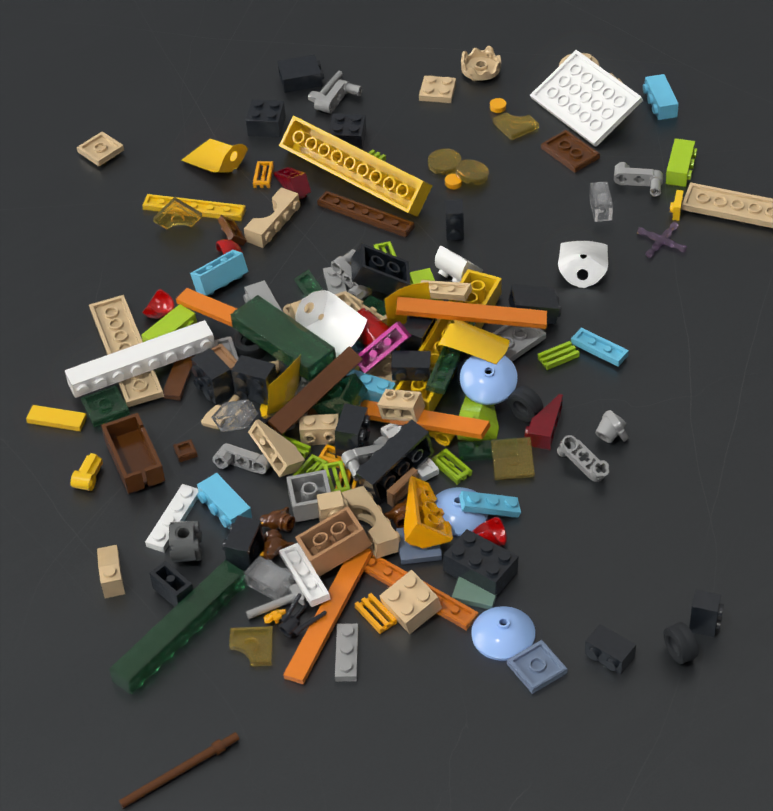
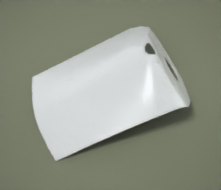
M592 241L561 243L558 260L561 274L570 284L579 288H586L596 284L605 275L608 268V245ZM585 254L587 257L582 259L580 255ZM580 269H585L588 272V278L585 280L578 279L577 272Z
M326 290L312 292L303 298L295 315L297 330L334 358H337L347 347H352L367 322L365 317L352 309L335 294ZM312 302L314 309L310 313H305L304 308L306 304ZM320 314H324L322 320L318 319Z

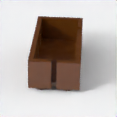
M138 413L101 425L104 440L128 494L144 489L146 484L152 486L165 481L162 464Z

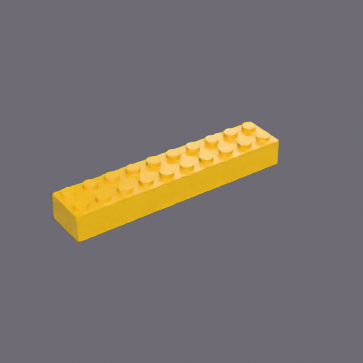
M294 115L279 144L280 147L417 217L433 186Z
M467 269L460 283H471V293L466 301H449L495 306L502 294V278ZM437 319L418 350L431 351L430 381H400L395 389L421 392L425 403L424 410H435L457 372V365L462 351L439 345L437 348L452 320ZM464 321L481 329L484 323Z

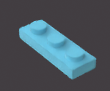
M580 328L571 338L573 345L616 366H619L628 357L629 350L586 329Z
M461 491L459 495L461 508L464 512L516 518L521 514L518 497Z

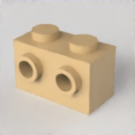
M385 389L377 404L382 419L410 421L412 419L418 422L425 408L422 394L417 391Z
M338 414L303 416L299 421L301 442L307 445L335 444V429L339 421Z
M341 490L317 495L320 522L348 506L347 499L342 498Z

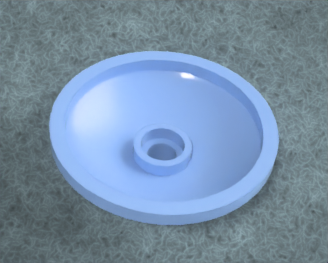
M505 355L497 364L471 356L462 366L460 385L465 395L476 403L482 405L499 404L508 399L509 395L515 391L517 386V370L512 361ZM489 370V371H491L492 373H491V374H486L485 372Z
M455 487L443 490L436 495L437 500L435 503L438 508H442L444 520L449 521L452 536H461L466 529L473 531L488 519V514L462 511L459 495L461 491L476 492L472 489Z
M507 606L494 607L481 613L474 621L472 641L476 649L484 656L493 660L507 661L534 644L535 626L530 617L519 609Z

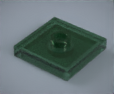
M116 385L81 398V402L94 427L130 414Z

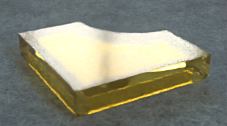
M506 112L493 118V123L511 140L539 128V123L530 115L513 116Z
M174 197L153 217V222L165 229L176 225L192 227L202 218V213Z
M273 627L230 628V650L244 653L250 661V666H272Z

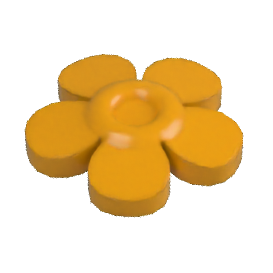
M277 609L263 617L264 622L267 624L274 620L276 624L279 623V619L282 618V615L286 614V610Z

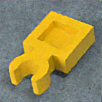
M676 190L675 201L671 202L670 213H673L672 220H680L683 190Z

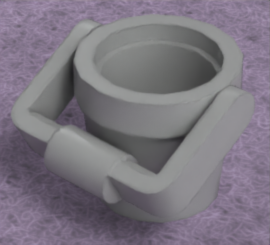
M611 410L606 411L595 434L607 443H612L617 435L620 436L623 442L629 439L624 429L627 425L626 422Z

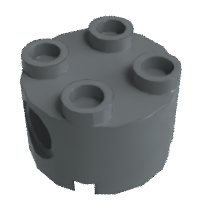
M199 521L170 522L169 546H171L170 558L172 563L201 561L202 550L199 548V543L202 542V532L199 527Z

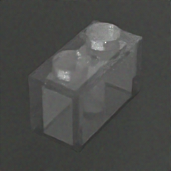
M608 182L590 183L589 199L594 221L612 220L613 203Z
M246 399L223 403L211 418L221 432L246 429L258 413L254 405Z
M261 556L244 572L247 586L273 600L286 596L289 592V586L294 584L293 575L288 569L281 568L271 560L264 559Z

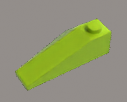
M465 396L459 416L486 420L490 422L491 426L483 439L457 435V440L496 444L499 425L495 406L482 405Z

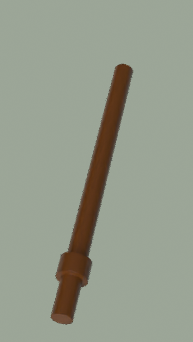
M234 732L222 740H216L211 743L209 748L120 799V805L122 808H125L214 754H221L226 751V747L240 740L239 736Z

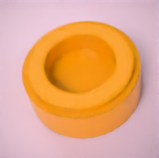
M501 98L491 100L490 110L494 113L504 112L506 110V101Z
M458 174L447 175L445 177V186L449 189L460 188L462 186V177Z

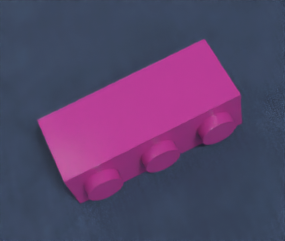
M400 321L396 322L358 354L363 359L358 366L364 373L369 372L392 351L411 337L410 333Z

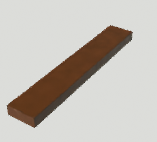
M325 191L317 200L318 206L405 238L415 228L414 222Z
M350 346L347 347L269 419L268 423L282 436L358 366L363 359Z

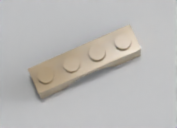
M280 188L272 197L273 211L275 212L268 217L253 218L244 228L246 242L264 248L272 240V237L281 230L282 226L290 220L291 216L299 210V194Z
M364 486L342 492V498L347 499L348 507L357 520L365 521L372 526L368 531V538L372 544L369 549H372L375 558L398 552L401 541L398 531L393 529L390 520L383 515L381 507L376 505L372 494L368 493Z

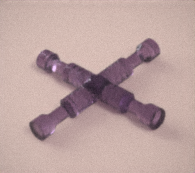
M672 222L670 228L666 229L662 235L652 231L648 232L642 227L638 228V234H644L656 241L652 248L645 253L647 257L651 258L654 255V251L658 250L662 244L672 248L675 247L681 252L686 251L687 246L677 244L668 238L672 231L678 227L676 222Z

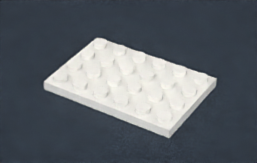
M577 50L530 94L535 102L595 147L643 101L640 95Z

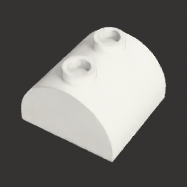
M440 246L436 253L435 266L440 269L438 273L446 278L450 275L453 277L452 282L460 283L467 269L481 273L483 271L478 266L443 246Z

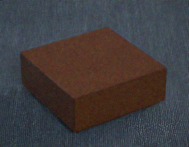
M191 439L173 445L179 463L198 457Z

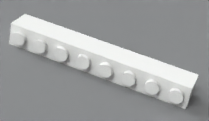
M204 320L65 370L67 382L74 397L77 398L215 347L214 336Z

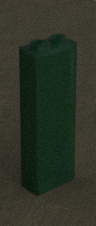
M259 295L230 314L232 327L286 366L289 367L301 354L300 376L307 381L315 378L336 359L335 347Z

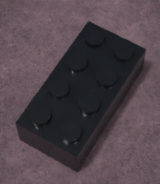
M411 419L400 428L397 434L389 438L381 449L375 451L366 463L359 466L356 475L360 486H364L367 492L372 494L376 504L380 505L387 499V490L412 467L418 469L434 454L429 432Z

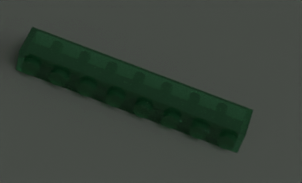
M227 560L220 564L109 669L112 681L130 694L140 688L144 681L150 675L155 674L159 667L166 660H169L181 646H184L194 633L199 632L202 626L216 615L217 611L224 605H227L237 592L242 591L246 585L244 571Z

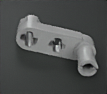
M339 79L326 97H316L314 109L332 113L345 94L350 93L361 96L363 87Z
M619 162L615 165L614 181L619 185L650 186V194L652 196H659L661 194V185L663 184V173L654 169L630 168L626 162Z
M352 249L344 256H339L333 260L331 267L350 288L348 293L360 300H364L372 294V291L368 287L352 282L350 264L351 257L356 251Z
M567 435L562 439L560 446L557 448L559 456H567L594 482H599L608 475L609 464L605 460L600 461L580 440L571 435ZM586 455L587 458L584 461H580L579 458Z
M381 436L371 446L354 448L342 454L341 459L345 467L350 470L355 481H359L356 475L359 466L366 463L375 451L381 449L386 444L389 438Z
M227 443L222 445L212 459L213 463L220 469H224L231 464L259 474L266 473L271 466L264 454L260 455Z

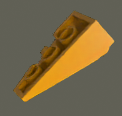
M411 476L409 479L404 521L405 541L412 546L422 549L451 542L453 539L451 525L449 521H445L442 517L444 512L442 508L437 507L435 503L437 498L429 483L414 476Z

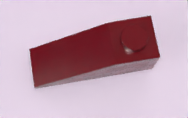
M290 167L273 172L275 178L284 189L298 193L299 199L305 198L306 194L311 193L305 172Z
M559 394L532 418L530 426H526L524 437L527 438V446L551 449L563 408V395Z

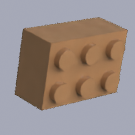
M348 506L295 537L319 577L372 546L365 530Z

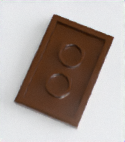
M567 130L541 144L542 150L574 173L600 159L599 152Z

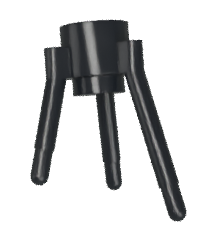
M298 593L286 614L281 618L282 622L278 625V628L287 637H291L293 634L298 636L302 630L321 619L327 612H321L299 627L300 622L298 618L310 604L307 601L294 616L291 615L302 596L301 593Z

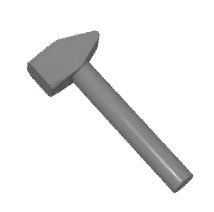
M337 71L320 92L311 91L308 95V100L315 103L317 96L326 97L325 95L342 77L343 73Z
M296 583L289 586L291 594L248 610L246 615L248 619L289 604L294 601L298 593L302 594L298 601L301 605L306 604V598Z

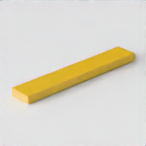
M147 194L142 205L143 210L219 218L223 215L235 221H242L246 211L245 205Z

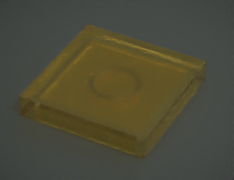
M530 437L491 441L495 480L535 476Z

